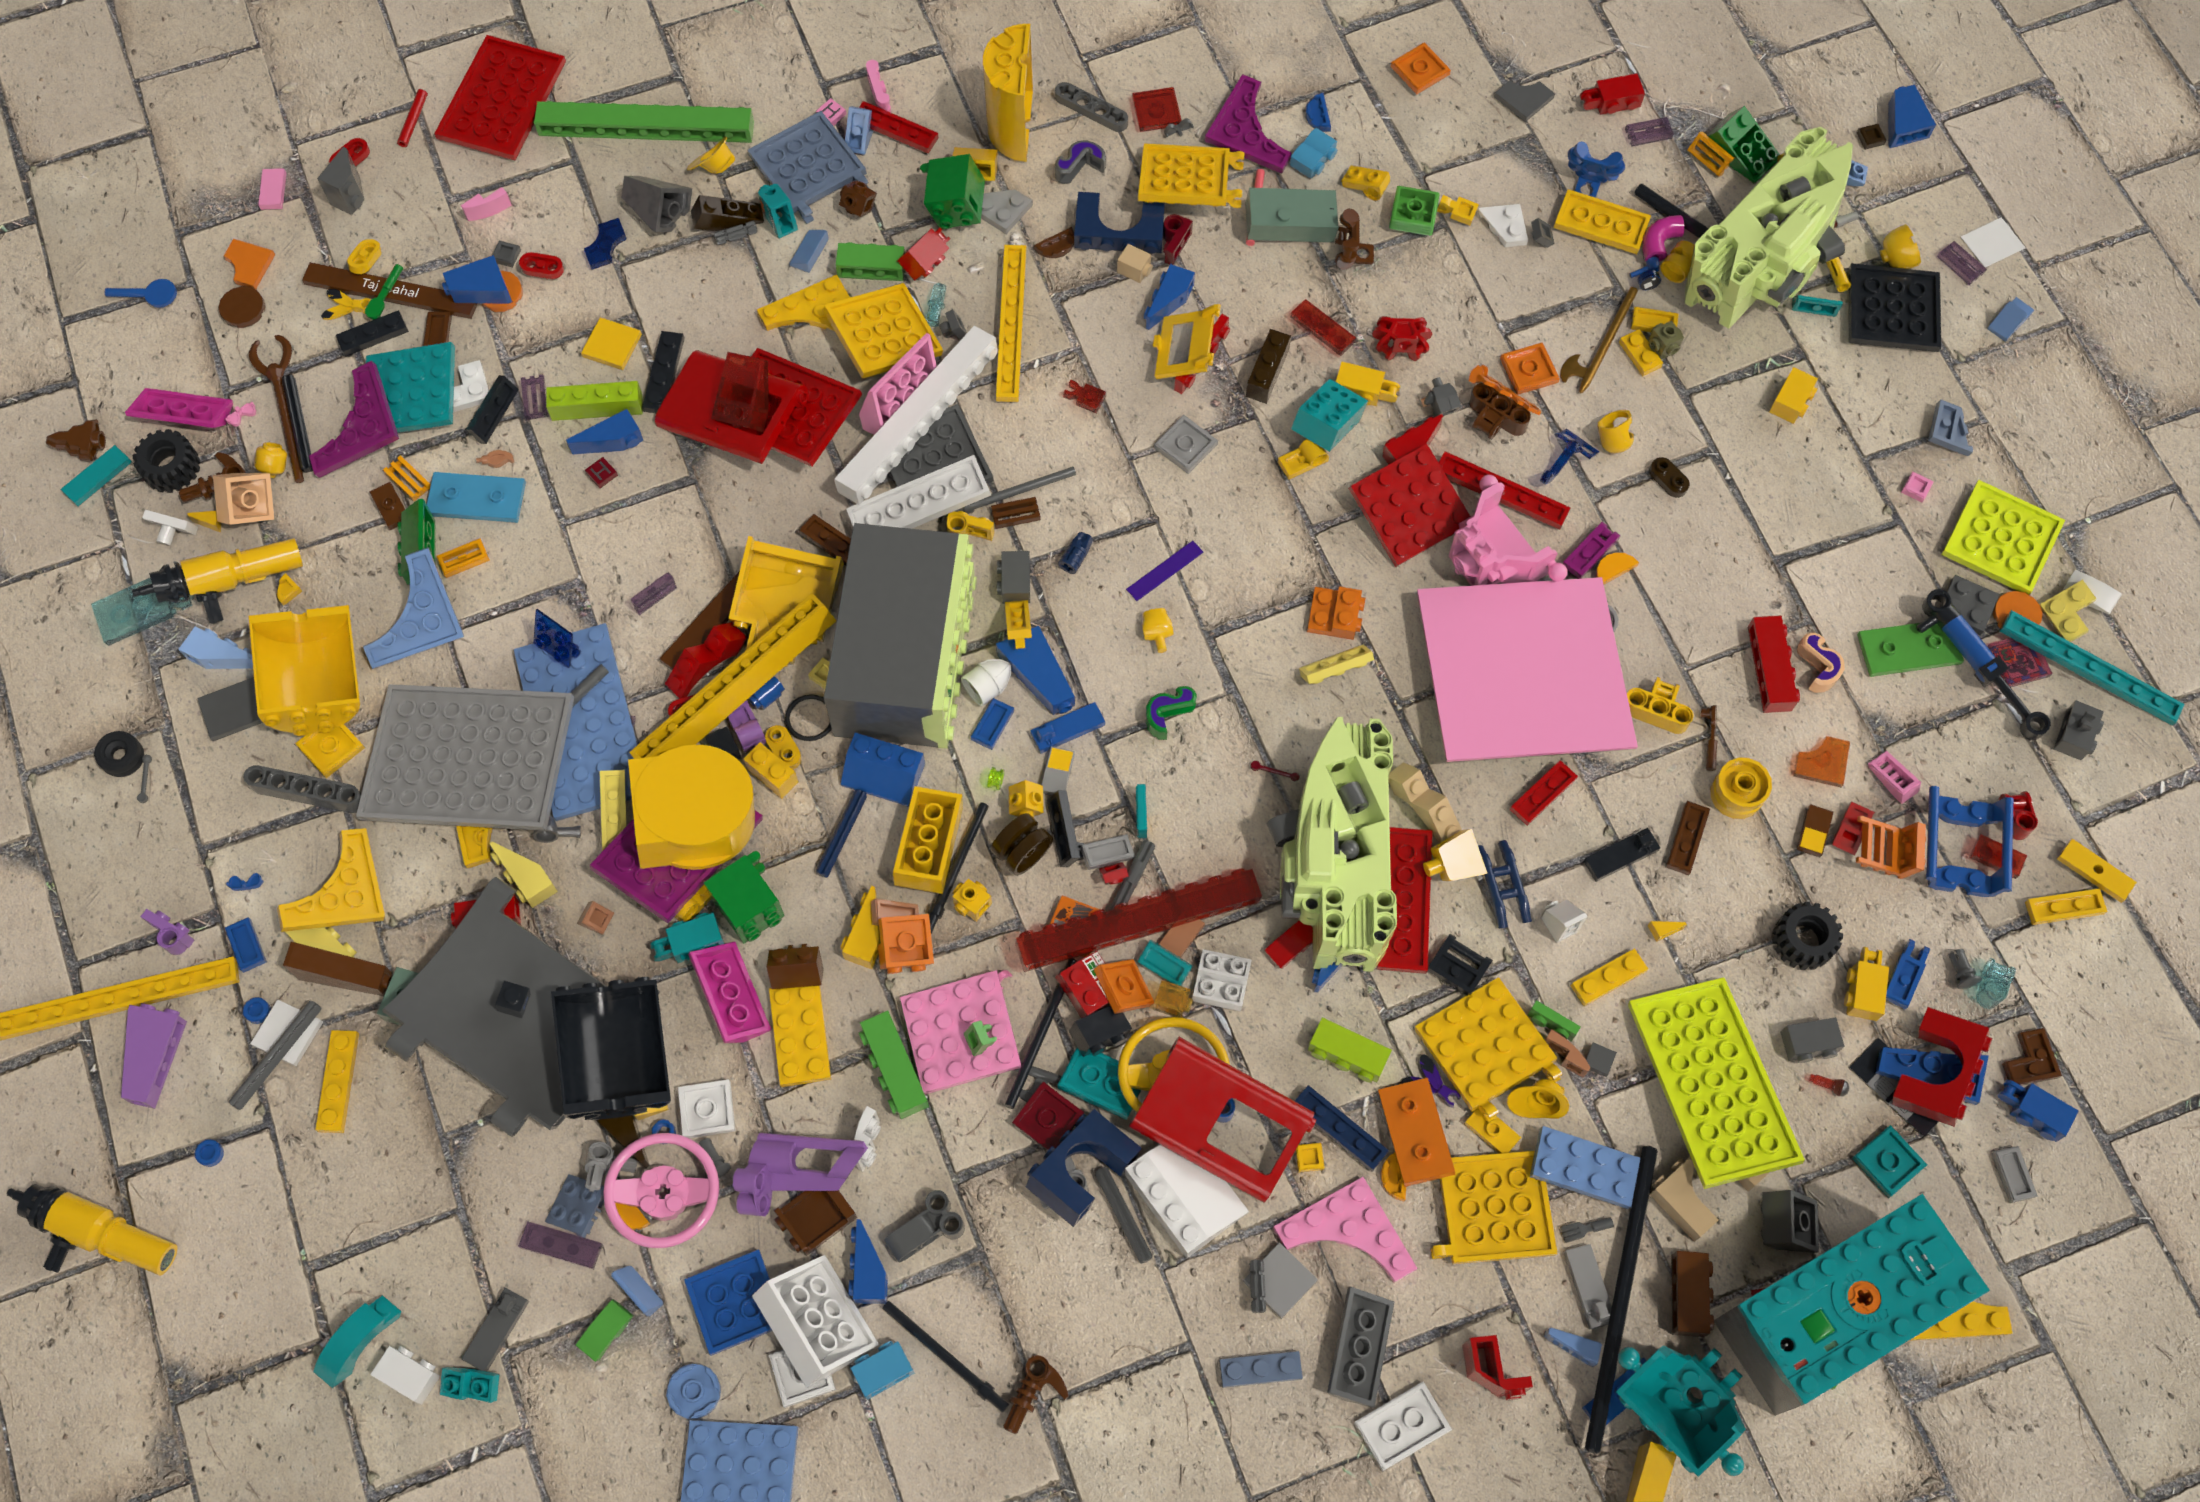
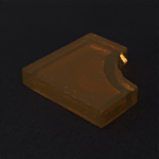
M1826 736L1822 745L1817 750L1798 752L1793 777L1841 788L1845 780L1850 741Z

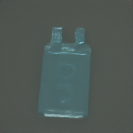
M148 578L98 600L91 605L103 641L110 646L174 617V614L177 613L176 610L182 611L192 606L191 599L186 602L185 598L181 597L179 603L170 601L158 603L155 593L133 596V589L152 584L151 578Z

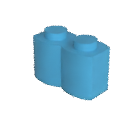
M1315 128L1292 154L1290 166L1310 179L1316 174L1319 175L1323 171L1325 163L1328 160L1331 161L1337 154V141L1318 128Z

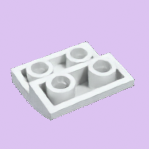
M1203 949L1192 1001L1241 1012L1252 960Z
M868 1106L861 1116L854 1139L864 1141L868 1147L856 1164L861 1172L864 1171L866 1166L870 1167L877 1154L874 1153L876 1149L872 1140H875L881 1129L876 1111Z

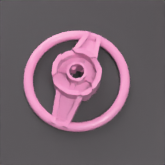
M656 1133L644 1136L625 1147L617 1155L608 1170L603 1191L606 1213L615 1229L623 1237L637 1245L648 1248H668L679 1245L699 1233L708 1223L716 1208L719 1197V1178L714 1162L704 1148L685 1136L673 1133ZM660 1143L675 1144L692 1152L701 1161L708 1179L685 1177L680 1170L663 1165L645 1171L641 1178L616 1180L620 1169L634 1153L647 1146ZM666 1187L667 1190H670V1194H666L665 1199H661L658 1193L662 1188ZM706 1202L701 1215L690 1227L676 1235L662 1238L644 1236L632 1230L622 1220L615 1203L639 1207L652 1218L667 1221L677 1218L686 1207Z

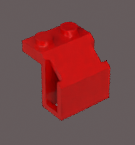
M1497 1335L1472 1337L1462 1345L1467 1378L1488 1389L1495 1396H1505L1506 1401L1521 1399V1396H1525L1526 1392L1533 1388L1531 1376L1504 1379ZM1477 1349H1484L1488 1375L1481 1371Z

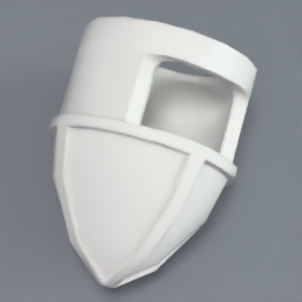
M987 659L978 663L974 669L961 678V682L969 696L978 705L983 706L995 696H999L1007 687L1011 676V664L1001 659ZM970 684L974 687V689L977 691L978 694H976V693L974 692V690L971 688Z

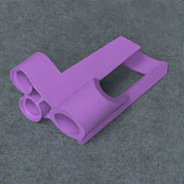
M759 1133L752 1147L747 1167L736 1169L733 1176L734 1190L740 1192L737 1198V1211L743 1215L766 1216L771 1206L772 1191H838L868 1147L864 1141ZM805 1148L844 1151L830 1171L799 1169L796 1166V1157Z

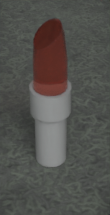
M1854 211L1843 216H1837L1834 228L1858 220V213Z

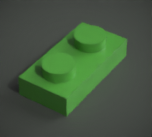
M1537 1000L1527 1015L1531 1017V1020L1536 1025L1546 1026L1571 1042L1581 1026Z

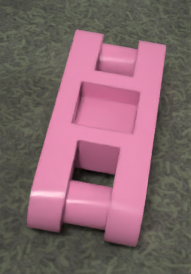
M869 60L866 63L867 77L876 106L891 112L889 95L886 93L884 81H880L879 64L876 60Z

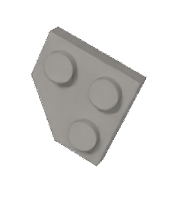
M1015 189L985 193L983 196L981 219L1007 235L1033 206V200Z

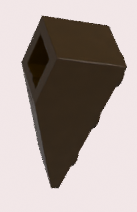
M699 195L691 209L693 229L720 231L740 224L744 226L749 221H754L755 224H762L764 222L760 203Z

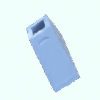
M195 626L178 649L187 660L205 669L253 668L252 651L250 649L244 648L242 650L230 639L225 638L222 640L218 638L216 633L207 628L202 630Z

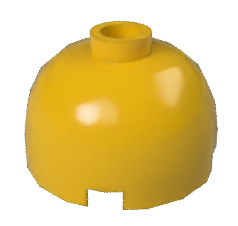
M1907 224L1890 231L1883 240V250H1880L1881 258L1884 263L1888 262L1893 268L1912 269L1921 263L1917 243L1913 242L1911 237L1914 235Z

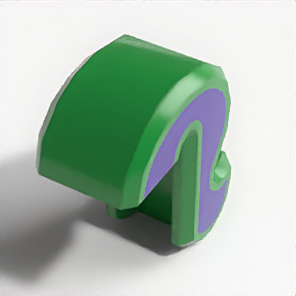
M1180 686L1176 688L1175 696L1168 693H1158L1151 697L1146 705V725L1149 732L1159 740H1167V728L1164 718L1193 712L1196 707V691L1189 686Z

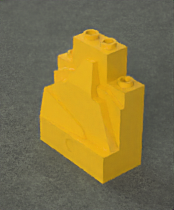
M748 536L729 614V620L734 622L733 626L747 629L748 625L751 626L746 650L811 593L831 613L835 592L838 591L844 565L842 557L836 556V559L755 541L752 536ZM826 631L811 644L817 645L818 641L824 642ZM795 658L789 664L794 665Z

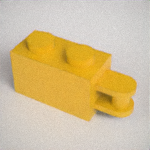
M1341 361L1336 382L1368 400L1367 405L1377 406L1378 400L1396 402L1398 398L1396 393L1400 390L1398 383L1384 379L1385 372Z
M1863 947L1860 961L1848 969L1846 981L1850 984L1849 991L1846 992L1844 998V1006H1847L1846 1015L1877 1021L1885 1014L1889 967L1881 965L1882 950L1877 949L1875 952L1869 950L1868 947Z

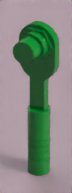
M395 264L378 297L373 298L368 303L365 309V314L368 318L375 320L381 317L385 308L384 300L404 269L401 265Z

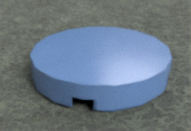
M689 1364L679 1368L672 1375L666 1396L669 1406L677 1415L686 1419H700L710 1414L716 1408L721 1396V1385L718 1377L710 1368L698 1364Z

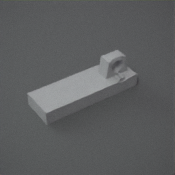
M1591 1244L1566 1250L1564 1255L1589 1330L1608 1325L1611 1303Z

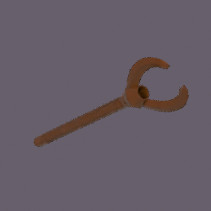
M275 335V339L283 347L280 364L271 363L266 367L260 361L257 355V348L260 345L259 340L251 345L249 360L258 372L265 375L273 383L296 483L304 482L303 472L300 469L282 385L284 371L291 360L292 347L284 336Z

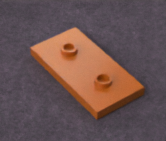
M1428 1078L1379 1089V1097L1404 1186L1407 1187L1456 1175Z

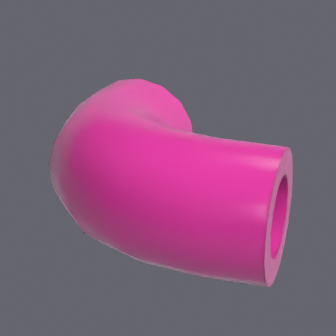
M1681 215L1658 219L1647 228L1642 240L1645 262L1651 257H1657L1659 262L1667 257L1665 241L1670 238L1682 237L1684 234V220Z

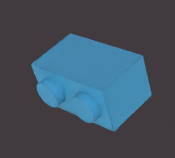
M889 1341L878 1348V1353L871 1357L866 1354L854 1361L855 1366L851 1367V1370L867 1400L915 1374L898 1341L894 1344L892 1341Z

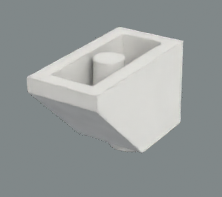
M1565 900L1561 903L1554 901L1547 905L1541 919L1556 943L1578 933L1587 919V915L1570 901Z

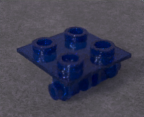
M536 609L533 643L553 656L556 661L569 668L571 666V658H577L581 653L579 646L573 643V634L539 609Z

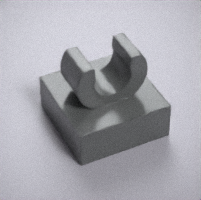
M952 309L945 313L948 321L941 323L939 327L941 332L945 333L946 338L956 335L961 340L967 332L962 319Z

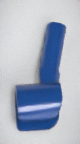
M1657 257L1649 258L1646 261L1647 266L1629 273L1630 277L1633 278L1643 273L1657 274L1660 265L1659 259Z

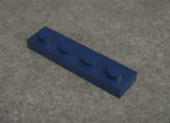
M1309 1085L1295 1100V1102L1314 1112L1313 1118L1316 1119V1127L1371 1172L1374 1171L1389 1152L1386 1147Z

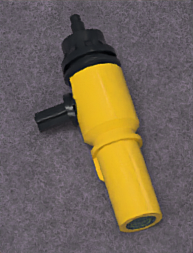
M295 538L244 551L235 549V553L231 554L222 550L181 560V565L174 561L175 567L170 568L169 564L163 565L159 571L149 573L152 584L133 589L132 593L135 597L155 593L158 603L165 601L179 603L181 597H184L187 602L190 599V595L196 594L197 602L203 601L209 623H216L224 620L217 599L222 596L221 592L236 589L240 582L245 581V584L264 580L269 575L301 568L303 563Z
M34 1184L25 1192L10 1188L6 1193L7 1196L19 1202L17 1214L26 1218L31 1227L43 1233L49 1231L53 1233L50 1242L54 1245L43 1266L48 1271L59 1273L69 1249L75 1250L77 1247L89 1252L98 1249V1253L118 1262L127 1261L159 1276L167 1272L175 1260L178 1249L176 1244L129 1225L120 1216L114 1218L113 1211L64 1189H59L55 1186L44 1188Z

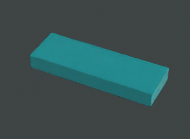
M114 445L60 490L75 505L79 506L131 464L132 461Z

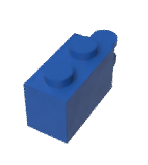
M2005 1080L2003 1084L2005 1088L1997 1096L2000 1100L2013 1107L2010 1115L2015 1117L2018 1123L2026 1127H2032L2040 1132L2039 1134L2043 1138L2057 1142L2066 1137L2079 1110L2033 1083L2024 1088L2014 1081ZM2014 1093L2019 1095L2018 1098H2015L2013 1096Z

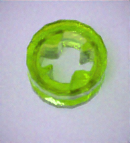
M996 767L991 768L987 788L994 786L996 790L1001 789L1005 773L1004 769L998 771Z

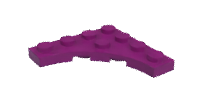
M1242 74L1205 135V142L1219 148H1230L1229 152L1242 151L1245 153V159L1282 174L1291 159L1292 153L1277 145L1273 140L1268 139L1262 132V127L1255 113V102L1262 82Z
M373 361L352 370L354 379L353 396L356 399L353 411H349L342 425L344 429L335 440L331 439L325 446L309 455L314 474L319 478L399 439L377 365Z

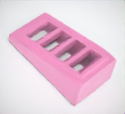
M1885 751L1868 763L1871 771L1901 804L1920 791L1921 781L1888 751ZM1886 762L1889 763V765L1884 769L1880 768V766H1882ZM1892 770H1895V773L1890 776L1888 775ZM1901 777L1902 780L1896 783L1895 781Z

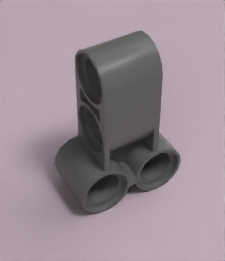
M934 1190L930 1192L925 1200L927 1209L884 1239L899 1263L905 1261L942 1235L951 1240H956L963 1235L965 1231L964 1222L958 1213L949 1212L951 1203L943 1191ZM935 1199H943L945 1205L942 1209L934 1210L931 1208L932 1202ZM950 1220L959 1222V1227L956 1231L949 1232L945 1229L946 1224Z

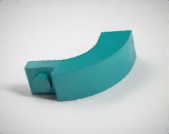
M383 1295L370 1305L364 1303L349 1316L330 1338L322 1350L313 1372L331 1388L337 1386L353 1373L358 1357L371 1340L398 1320L402 1311Z

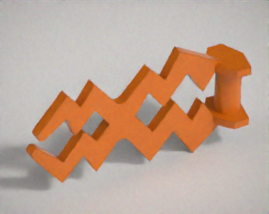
M1484 364L1481 366L1477 365L1471 371L1468 380L1471 383L1483 382L1485 385L1493 387L1500 394L1510 397L1526 410L1537 415L1541 414V410L1535 404L1515 394L1498 380L1488 376V367Z

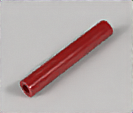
M423 89L417 90L397 140V144L401 147L408 146L428 93Z

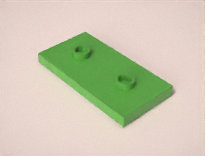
M1920 623L1864 630L1859 631L1857 634L1870 677L1960 665L1964 662V659L1938 624H1935L1923 633L1918 632L1916 626Z

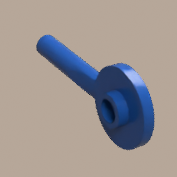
M157 279L146 288H105L106 297H145L146 301L156 308L168 306L177 295L175 285L167 279Z

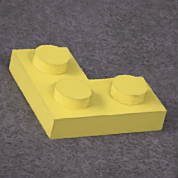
M2081 580L2041 603L2040 607L2059 635L2072 642L2089 631L2076 612L2095 602L2096 597L2086 583Z

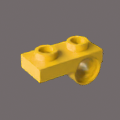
M1350 165L1341 182L1343 187L1362 190L1367 198L1378 201L1390 183V175L1387 171Z
M1308 439L1304 440L1298 449L1278 458V464L1288 480L1329 461V455L1326 450Z
M963 511L948 513L947 531L949 533L968 534L992 541L995 534L994 522L985 517L977 518L970 516ZM962 527L960 530H954L953 528Z

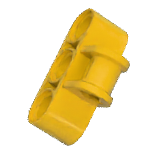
M1656 677L1651 692L1641 688H1632L1627 692L1632 718L1675 734H1682L1687 730L1694 714L1688 706L1675 702L1680 685L1676 684L1674 686L1661 681L1660 677ZM1630 700L1637 701L1639 705H1634ZM1653 708L1659 709L1662 713H1656ZM1676 717L1682 718L1684 722L1678 721Z

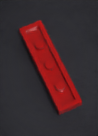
M863 101L859 108L872 110L870 129L929 154L939 138L938 132Z
M1221 314L1213 325L1210 353H1216L1221 339L1225 340L1230 332L1229 317ZM1197 373L1176 376L1174 391L1183 394L1186 388H1191Z

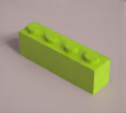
M638 381L546 387V407L552 421L612 417L625 409H628L631 415L643 414V395Z

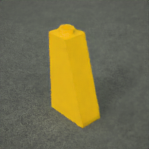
M1648 1442L1640 1446L1626 1502H1663L1677 1455L1674 1452L1668 1451L1663 1445L1654 1442Z

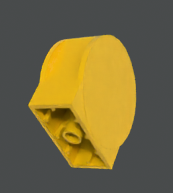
M685 745L673 748L655 757L628 759L640 869L668 865L691 870L712 868L732 859L746 846L755 826L753 786L746 768L733 755L712 746Z

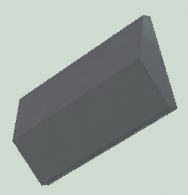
M1348 1287L1327 1390L1328 1394L1343 1401L1375 1408L1394 1301L1354 1287Z

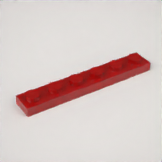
M1446 451L1439 461L1441 468L1450 481L1479 494H1482L1479 485L1481 478L1485 475H1493L1498 480V483H1503L1505 486L1499 503L1559 530L1571 509L1569 506Z

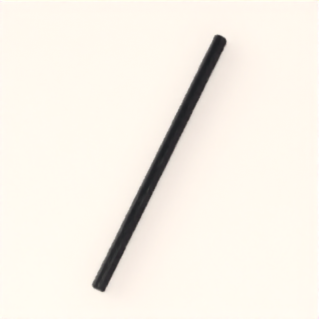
M1644 1146L1641 1152L1584 1447L1586 1451L1594 1454H1599L1602 1448L1617 1369L1618 1354L1621 1348L1658 1153L1657 1149L1652 1146Z

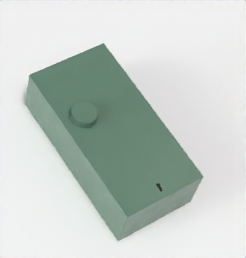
M1249 188L1245 202L1247 240L1334 242L1339 228L1336 190Z

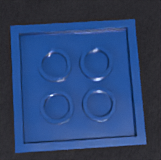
M759 1249L684 1279L710 1356L772 1331L752 1297L762 1285L770 1280Z

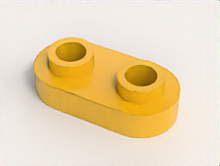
M374 239L361 241L347 259L349 270L355 274H365L382 254L380 243Z
M780 725L770 727L765 734L769 749L790 768H797L801 763L802 757L790 733L785 727ZM775 734H781L780 738H773ZM792 753L790 758L784 757L785 754Z

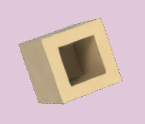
M1130 244L1126 246L1117 260V273L1138 283H1141L1145 276L1148 277L1153 268L1151 254Z

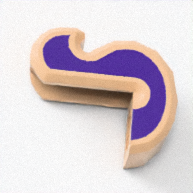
M1811 632L1804 635L1798 644L1797 654L1821 672L1808 689L1814 693H1820L1830 690L1839 680L1845 670L1844 659L1834 649L1822 647L1826 641L1825 638L1818 633Z

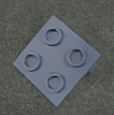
M568 1174L545 1222L576 1233L577 1236L585 1238L587 1234L590 1235V1230L594 1224L591 1220H597L598 1217L594 1215L595 1212L601 1213L602 1211L597 1207L602 1208L604 1204V1186L601 1185L599 1190L590 1192L585 1187V1179Z

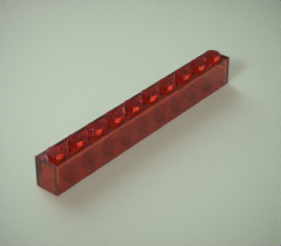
M1244 868L1237 869L1226 877L1221 875L1213 876L1207 880L1208 882L1202 884L1198 882L1189 883L1184 886L1185 889L1178 891L1169 889L1162 892L1161 896L1154 898L1152 896H1145L1138 899L1137 903L1130 905L1127 902L1116 905L1113 910L1106 912L1104 909L1092 912L1089 917L1082 919L1080 916L1070 918L1065 924L1057 926V923H1052L1044 926L1043 930L1033 932V930L1022 932L1016 938L1015 946L1023 971H1031L1170 930V928L1199 919H1207L1258 904L1262 894L1253 869L1246 871Z

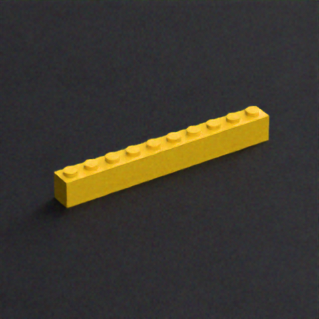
M811 593L629 753L634 759L655 757L676 747L696 745L832 626L836 619L825 605Z

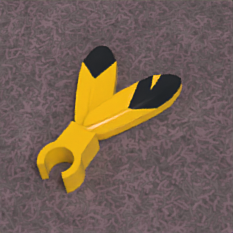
M329 289L327 290L328 297L339 305L325 310L321 317L324 320H333L352 311L365 314V306L368 305L370 299H352L339 290Z

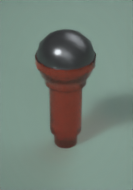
M1817 1074L1810 1075L1809 1081L1830 1089L1836 1096L1843 1097L1849 1092V1084L1844 1079L1832 1080Z

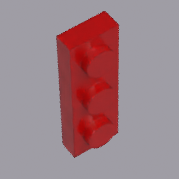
M1560 760L1510 807V811L1528 826L1572 785L1578 776Z

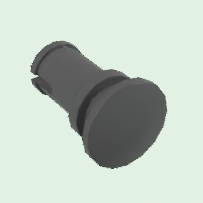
M1957 949L1955 950L1957 954H1954L1953 951L1950 952L1948 956L1957 972L1955 975L1956 979L1960 980L1957 984L1958 989H1967L1978 985L1982 978L1981 976H1975V968H1971L1965 950Z
M706 1138L700 1141L699 1144L714 1162L718 1178L727 1174L731 1166L729 1163H724V1158L718 1155L711 1139Z

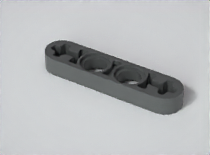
M1062 82L1056 86L1055 99L1060 104L1115 132H1122L1127 129L1128 115L1125 111L1070 83ZM1084 99L1088 101V104L1081 106L1077 104V101ZM1102 108L1106 110V113L1103 115L1095 113L1097 109Z

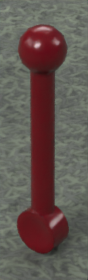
M1259 761L1251 763L1253 771L1260 769L1291 778L1294 782L1300 779V775L1297 772L1288 773L1263 766Z

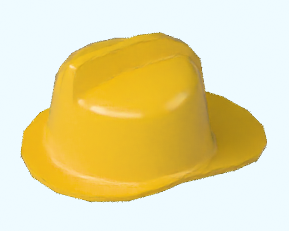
M724 137L713 148L691 162L687 170L701 166L710 173L724 172L735 161V156L725 143L727 137Z
M1549 1079L1538 1080L1532 1086L1518 1087L1511 1091L1507 1097L1509 1109L1514 1114L1524 1118L1559 1119L1569 1111V1102L1564 1096V1087Z

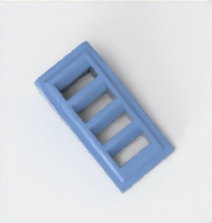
M1549 1328L1545 1331L1544 1337L1585 1364L1591 1367L1598 1364L1602 1347L1600 1342L1554 1328Z

